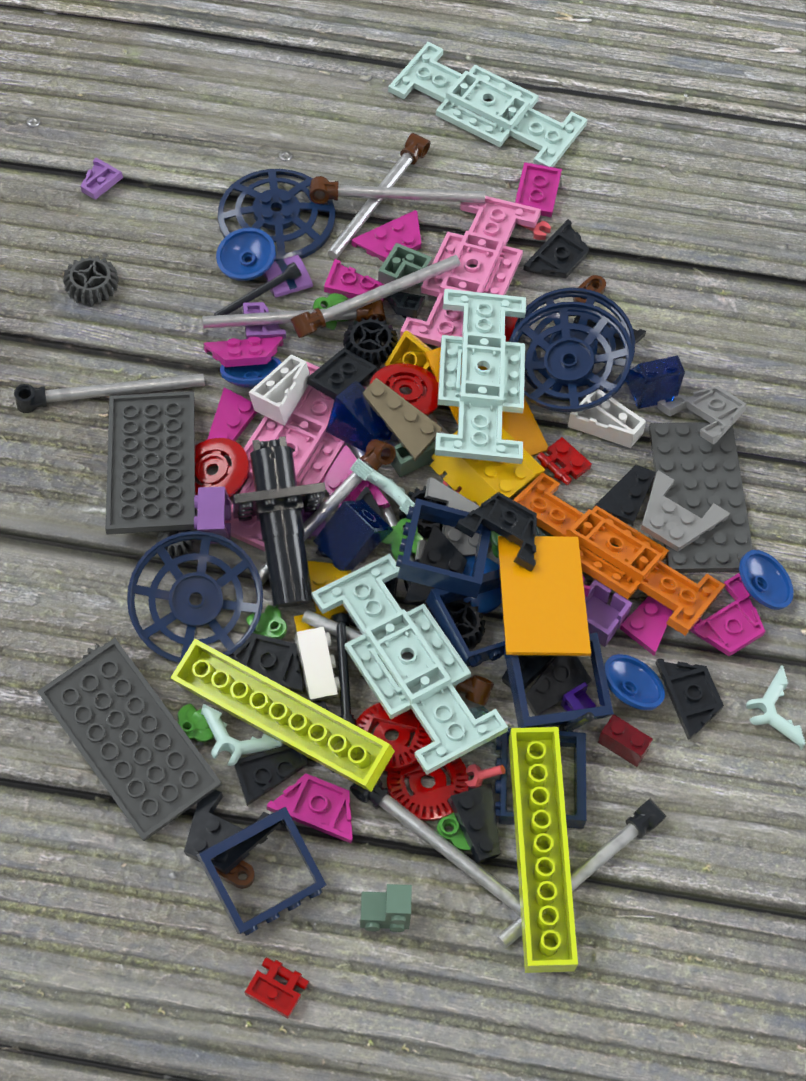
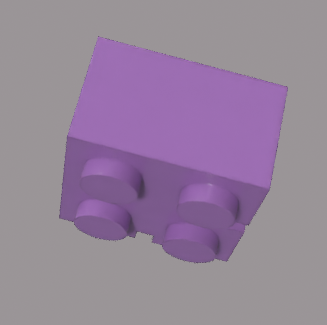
M198 487V495L194 496L195 509H198V516H194L195 530L218 534L231 540V523H225V520H231V500L226 488Z
M594 580L590 585L588 597L585 596L588 629L590 633H598L599 643L605 647L616 633V630L619 629L628 617L632 602L615 592L609 606L607 603L612 590L599 581Z

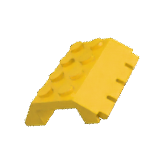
M502 428V440L516 441ZM524 448L522 464L438 456L435 453L431 457L434 461L430 464V467L439 476H442L445 472L447 473L443 480L454 491L461 487L462 490L459 494L474 503L476 502L479 506L497 492L512 498L527 483L530 484L542 472H545V469Z

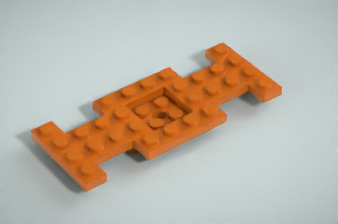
M543 472L513 499L537 513V526L551 535L578 537L582 572H585L626 599H629L637 589L646 593V595L674 611L666 624L685 636L725 587V584L709 574H706L697 584L664 564L662 561L667 556L668 549L597 505L592 510L588 509L583 514L554 496L553 493L558 490L560 483Z

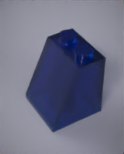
M678 355L640 363L630 370L626 382L637 409L658 405V401L661 400L666 402L674 401V397L678 396L685 374Z
M354 381L335 397L326 432L366 453V447L370 441L374 439L388 441L393 432L388 429L383 419L377 415L363 397L365 388L359 382Z
M364 500L344 501L313 542L318 546L317 549L322 554L328 556L333 561L332 563L337 569L341 571L353 570L393 531V528Z

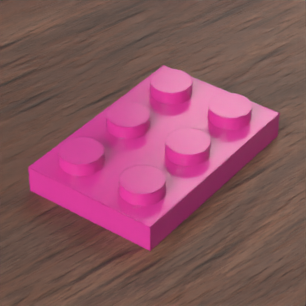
M524 162L515 203L541 209V216L552 218L562 169Z

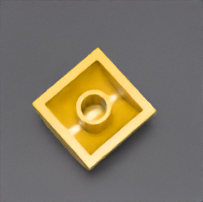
M405 331L384 365L388 366L398 363L413 364L423 367L433 374L424 355L425 352L432 349L410 331Z

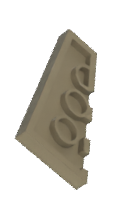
M375 378L363 392L365 400L377 415L383 419L388 429L395 434L400 444L407 449L414 461L436 439V433L442 432L441 426L379 379Z

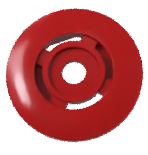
M407 363L388 365L377 371L370 381L371 384L375 378L379 379L426 416L432 414L439 407L437 405L439 383L435 376L423 367ZM408 387L412 390V393L403 394L400 392V388Z
M212 438L195 445V476L203 484L199 485L195 482V495H198V487H225L229 497L235 494L244 484L249 472V459L244 448L236 441L227 438ZM225 455L230 457L232 462L231 466H229L228 461L224 457ZM216 465L219 467L216 474H207L210 466Z
M377 703L366 709L356 720L357 727L370 734L375 728L373 735L389 743L395 750L384 769L385 771L400 770L417 762L415 752L432 742L412 709L390 719L382 705ZM395 730L399 733L398 738L392 741L385 738L386 733ZM415 731V734H414V737H413V739H412V742H411L410 746L408 747V745H409V743H410V740H411V733Z
M459 757L442 766L451 780V785L447 786L446 775L441 768L426 775L417 761L407 768L388 771L387 788L391 790L390 796L420 820H440L453 813L448 802L449 797L468 791L469 786L465 782L469 780V776L466 773L465 764ZM424 776H431L434 778L435 784L431 788H425L421 784V779ZM405 777L409 778V788L413 794L412 796L407 791L404 782Z

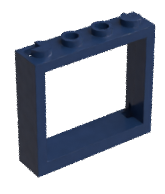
M416 498L414 507L409 506L406 518L410 520V523H405L403 535L407 537L406 539L402 538L399 551L403 552V554L398 555L396 566L399 567L397 578L477 598L482 585L491 530L480 524L475 532L479 534L472 576L411 561L410 555L419 518L455 527L461 518L464 519L470 513Z
M500 569L483 574L482 585L478 594L501 587ZM438 588L431 589L426 603L440 628L467 667H476L484 661H495L505 655V641L470 652L444 605L467 598L468 596Z
M589 632L590 658L600 707L530 717L518 655H506V649L504 648L518 728L562 725L588 712L594 714V720L608 718L614 714L598 633Z
M508 728L507 732L500 737H496V750H500V758H496L495 766L503 765L505 767V774L500 775L499 780L496 779L495 794H499V802L495 801V815L499 816V824L515 825L514 812H507L508 744L511 728ZM559 731L560 747L574 748V815H566L567 828L584 829L587 821L586 733Z
M286 807L277 810L197 854L237 934L244 932L245 936L258 929L257 924L266 920L267 923H270L279 918L278 912L286 908L288 911L301 905V899L307 896L312 899L323 893L321 888L326 886ZM282 820L315 883L243 923L210 859Z

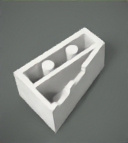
M290 355L249 391L254 411L285 426L308 387L307 378L310 376L307 362Z
M598 389L588 394L579 405L598 400L606 395V393ZM611 397L609 400L591 409L571 412L568 427L631 448L643 435L646 421Z
M324 627L296 632L294 640L296 645H298L299 661L302 665L308 700L313 702L336 697L337 691L340 690L339 678L334 677L332 668H336L334 655H330L328 646H331L329 632L325 633Z

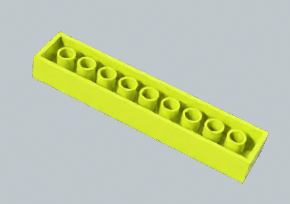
M197 639L193 640L171 676V679L182 688L372 792L395 752L389 743Z
M559 727L511 728L509 751L525 973L574 972L578 966Z

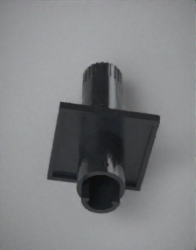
M286 436L271 441L252 440L254 451L250 453L255 492L234 494L233 517L234 519L239 518V521H248L252 519V516H257V521L260 520L273 607L284 608L311 603L313 598L301 513L303 509L304 512H314L321 506L326 492L325 483L297 486L292 448L287 446Z

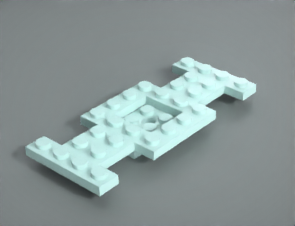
M430 42L423 46L388 86V92L402 99H405L413 89H416L443 102L437 108L436 116L498 147H501L508 137L511 136L539 150V153L533 160V164L548 167L555 166L587 125L588 120L573 112H570L563 123L532 109L538 102V95L477 65H474L469 72L465 71L463 74L437 62L443 55V49Z
M444 289L443 310L462 311L463 327L462 337L442 335L437 405L459 407L458 434L436 433L435 455L522 464L523 442L502 440V411L523 413L525 344L505 342V316L525 318L526 297ZM479 366H484V367H486L488 370H481V369H479L478 367H479Z
M388 554L311 594L322 614L343 604L362 633L361 636L345 643V649L390 719L412 709L431 738V744L415 752V758L426 775L504 734L508 731V726L496 709L477 719L474 718L453 687L470 678V670L425 604L408 612L399 607L384 584L397 577L399 572L396 562ZM405 652H410L414 657L410 660H405L401 655Z

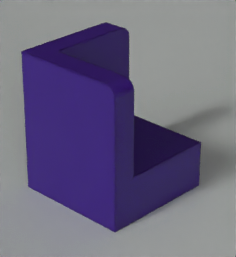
M586 682L563 695L561 706L565 711L596 707L586 694L588 687Z

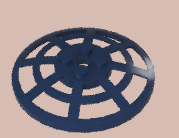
M287 169L259 170L238 179L225 191L218 207V224L224 238L230 234L225 220L236 217L241 228L261 229V227L269 230H275L276 236L269 235L273 242L277 244L274 262L295 255H299L303 259L319 250L331 236L335 225L334 203L332 199L328 200V205L312 202L310 191L307 187L310 186L313 178L303 173ZM267 175L269 177L267 179L259 180L249 185L248 187L241 185L257 177ZM276 175L293 176L304 181L298 183L286 178H277ZM277 182L290 184L294 187L289 191L278 189ZM270 184V190L262 193L254 190V188L260 185ZM234 190L242 192L237 199L235 209L224 212V205L228 196ZM303 191L311 203L299 202L295 195ZM246 195L255 198L253 206L241 208ZM273 208H280L281 210H280V211H273L272 209H273ZM300 210H312L307 223L299 218ZM318 211L329 212L327 226L323 233L319 235L311 227L316 221ZM253 213L256 222L250 227L242 215ZM294 224L300 228L293 233L283 234L284 229ZM305 233L314 240L302 249L285 253L284 242L297 239Z
M563 288L547 292L527 305L525 318L540 306L554 304V300L559 298L579 297L587 299L586 303L594 305L597 302L603 305L619 319L625 328L632 347L633 361L635 336L630 320L624 311L605 295L584 288ZM568 312V316L580 317L578 324L587 325L588 320L597 324L600 318L587 313ZM560 313L547 316L533 331L539 335L550 322L554 321L555 325L561 324ZM525 318L517 319L514 330ZM606 325L600 334L605 339H608L613 352L616 351L613 335L617 332L612 327L609 328ZM570 330L571 338L584 341L589 335L581 331ZM562 332L554 333L551 337H547L544 340L551 345L555 341L562 339ZM595 340L590 346L594 353V356L600 355L599 353H597V343H599V341ZM535 350L532 362L544 361V357H537ZM567 358L564 360V363L566 364H572L575 362L573 358ZM618 358L613 360L614 366L625 368L626 359ZM602 362L605 363V366L596 374L597 376H603L607 362ZM624 368L616 380L612 382L613 384L617 385L620 381ZM545 369L538 370L546 379L550 378ZM525 372L524 379L534 389H537V387L533 384V382L530 380L529 376ZM587 379L576 384L577 387L588 385L589 388L594 385V383ZM557 382L553 385L552 390L560 393L562 386L568 387V385ZM602 389V391H603L604 393L609 392V391L606 390V389ZM549 396V397H551V398L558 399V400H562V401H570V399H561V398H555V397ZM586 396L578 398V401H582Z
M560 302L542 307L521 321L509 342L518 343L523 333L532 340L526 354L525 370H527L530 380L537 389L531 394L524 390V397L537 406L551 411L578 412L604 403L620 390L629 375L632 364V347L625 328L609 312L588 303ZM568 312L587 313L600 318L594 328L582 324L569 323ZM560 313L561 324L550 327L539 335L530 328L538 320L551 314ZM607 324L617 332L623 342L624 349L612 352L608 341L600 334ZM570 330L581 331L589 335L584 341L571 338ZM562 332V339L555 341L551 345L544 340L554 333ZM595 340L599 341L605 354L594 356L590 346ZM537 346L546 351L544 361L532 362ZM626 356L624 372L617 385L606 381L612 371L613 360ZM567 358H573L575 362L572 364H566L564 363V360ZM607 362L602 377L592 373L594 364ZM545 369L550 378L542 384L536 378L533 370ZM585 379L594 383L592 387L577 392V383ZM558 382L568 385L569 393H559L550 388ZM600 387L610 391L598 400L579 405L578 398L587 396ZM543 394H547L555 398L570 399V406L551 405L538 400V398Z
M181 532L156 543L138 561L128 585V613L134 629L147 647L171 662L180 663L194 640L196 627L207 624L215 635L198 640L206 645L220 640L227 649L223 654L230 656L245 644V641L254 633L259 623L263 609L262 581L252 559L233 541L210 532ZM201 540L200 553L185 554L172 559L165 549L181 541ZM210 542H215L229 548L242 561L231 569L222 560L209 555ZM158 554L165 565L156 574L151 587L137 585L144 567ZM197 560V572L183 575L177 566L187 561ZM207 562L218 566L226 574L217 580L206 574ZM247 568L251 572L255 583L256 603L243 602V591L237 576ZM170 571L176 579L171 590L158 589L162 578ZM230 581L233 582L236 590V601L223 600L221 588ZM135 594L149 597V610L154 624L144 630L136 614ZM193 594H199L203 600L199 605H192L189 601L190 597ZM156 598L169 600V606L172 611L161 619L156 609ZM221 609L234 610L235 612L225 628H222L216 620ZM241 612L255 613L247 632L234 644L227 634L236 625ZM175 620L187 625L185 638L174 634L166 626ZM161 631L169 639L183 644L181 657L163 651L149 637Z

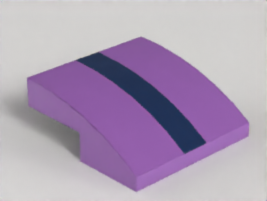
M299 255L273 262L269 270L263 274L266 280L270 281L285 272L284 270L287 268V265L295 262L302 276L296 280L288 279L272 288L270 291L275 298L313 287L311 278Z

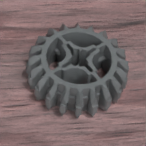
M89 255L86 259L81 256L80 261L74 260L73 265L68 264V270H65L63 277L64 288L70 299H74L76 303L82 301L83 305L88 302L92 306L94 302H98L101 305L102 300L108 301L109 296H114V291L117 290L119 282L117 270L113 267V264L107 262L106 258L100 260L98 255L95 258Z

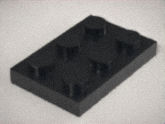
M343 348L307 378V384L337 402L342 403L376 373L377 366Z

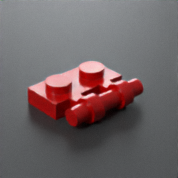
M563 437L547 448L546 453L549 456L540 452L536 457L541 462L543 468L549 469L554 474V478L559 482L562 481L566 486L572 481L569 475L576 480L587 472L592 465ZM556 462L562 467L561 469L555 464Z
M266 957L262 966L269 970L268 973L265 975L257 970L245 990V995L288 1019L301 998V994L294 991V988L298 986L306 990L310 981L303 978L302 974L296 970L292 972L283 967V963L280 961H273ZM279 975L288 980V983L285 986L274 980L275 977Z

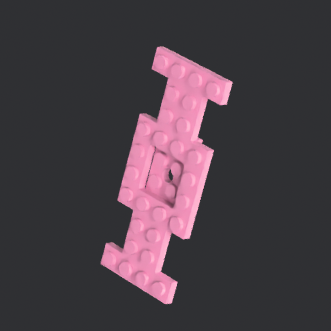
M485 196V203L461 202L460 210L476 214L474 221L464 236L447 232L432 263L435 264L457 255L460 260V266L423 282L421 293L438 298L427 321L411 317L406 318L400 331V337H402L405 331H410L423 343L441 347L442 335L462 337L463 312L443 310L444 289L506 295L523 256V250L506 246L516 224L535 228L541 215V209ZM471 264L476 265V267L474 268L468 266H470Z
M307 362L310 375L320 368ZM308 385L285 426L264 416L244 447L249 459V472L246 478L247 482L239 494L255 492L250 453L254 451L252 440L258 439L259 441H271L286 436L287 446L295 450L293 452L297 486L321 483L347 443L346 437L330 430L347 403L364 411L368 409L369 403L363 397L366 387L360 386L347 399L339 403ZM232 504L231 520H225V523H231V536L265 551L260 520L257 521V516H252V519L248 521H239V518L234 519Z

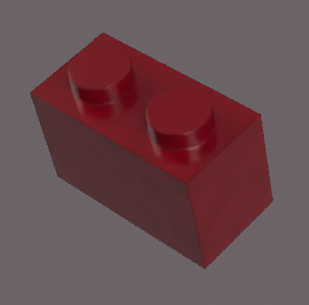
M613 714L601 731L598 743L638 767L648 752L653 738Z

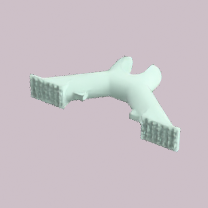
M359 458L350 468L364 481H369L389 495L406 515L408 514L409 506L414 507L415 503L405 494L404 488L399 487L393 482V479L386 478Z
M782 665L763 698L749 700L746 703V708H759L764 712V715L754 716L749 719L753 725H771L796 743L800 750H802L806 742L801 726H794L792 720H786L780 716L775 708L776 701L779 697L784 696L783 690L788 685L785 669Z
M206 704L202 706L200 714L204 715L216 740L211 755L216 759L221 751L230 752L232 756L228 766H234L241 755L268 751L281 747L283 744L266 734H263L262 738L259 739L252 736L251 740L239 741L229 736L226 730L227 723L221 720L222 712Z

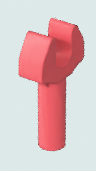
M546 221L536 224L535 228L520 225L533 231V238L537 240H546V233L551 232V226Z
M472 764L466 768V773H468V776L474 775V778L465 783L472 789L481 787L484 779L505 774V767L499 765L481 770L479 766Z

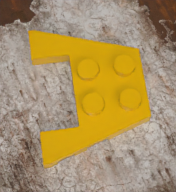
M307 561L312 592L352 573L350 565ZM313 600L316 610L314 613L331 619V616L337 613H348L342 604L322 614ZM303 615L294 616L296 632L315 628L302 622Z

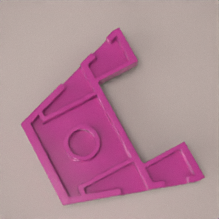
M740 573L724 582L725 590L735 601L704 620L699 619L690 630L727 656L733 655L762 637L765 633L758 612L753 607L749 598L750 594L741 581Z

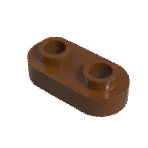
M593 275L578 288L603 294L606 288V281L601 276ZM573 297V302L586 303L587 299Z
M241 861L226 875L216 870L221 879L240 889L250 887L255 880L253 867L245 861ZM241 874L247 875L245 880H240L238 877Z

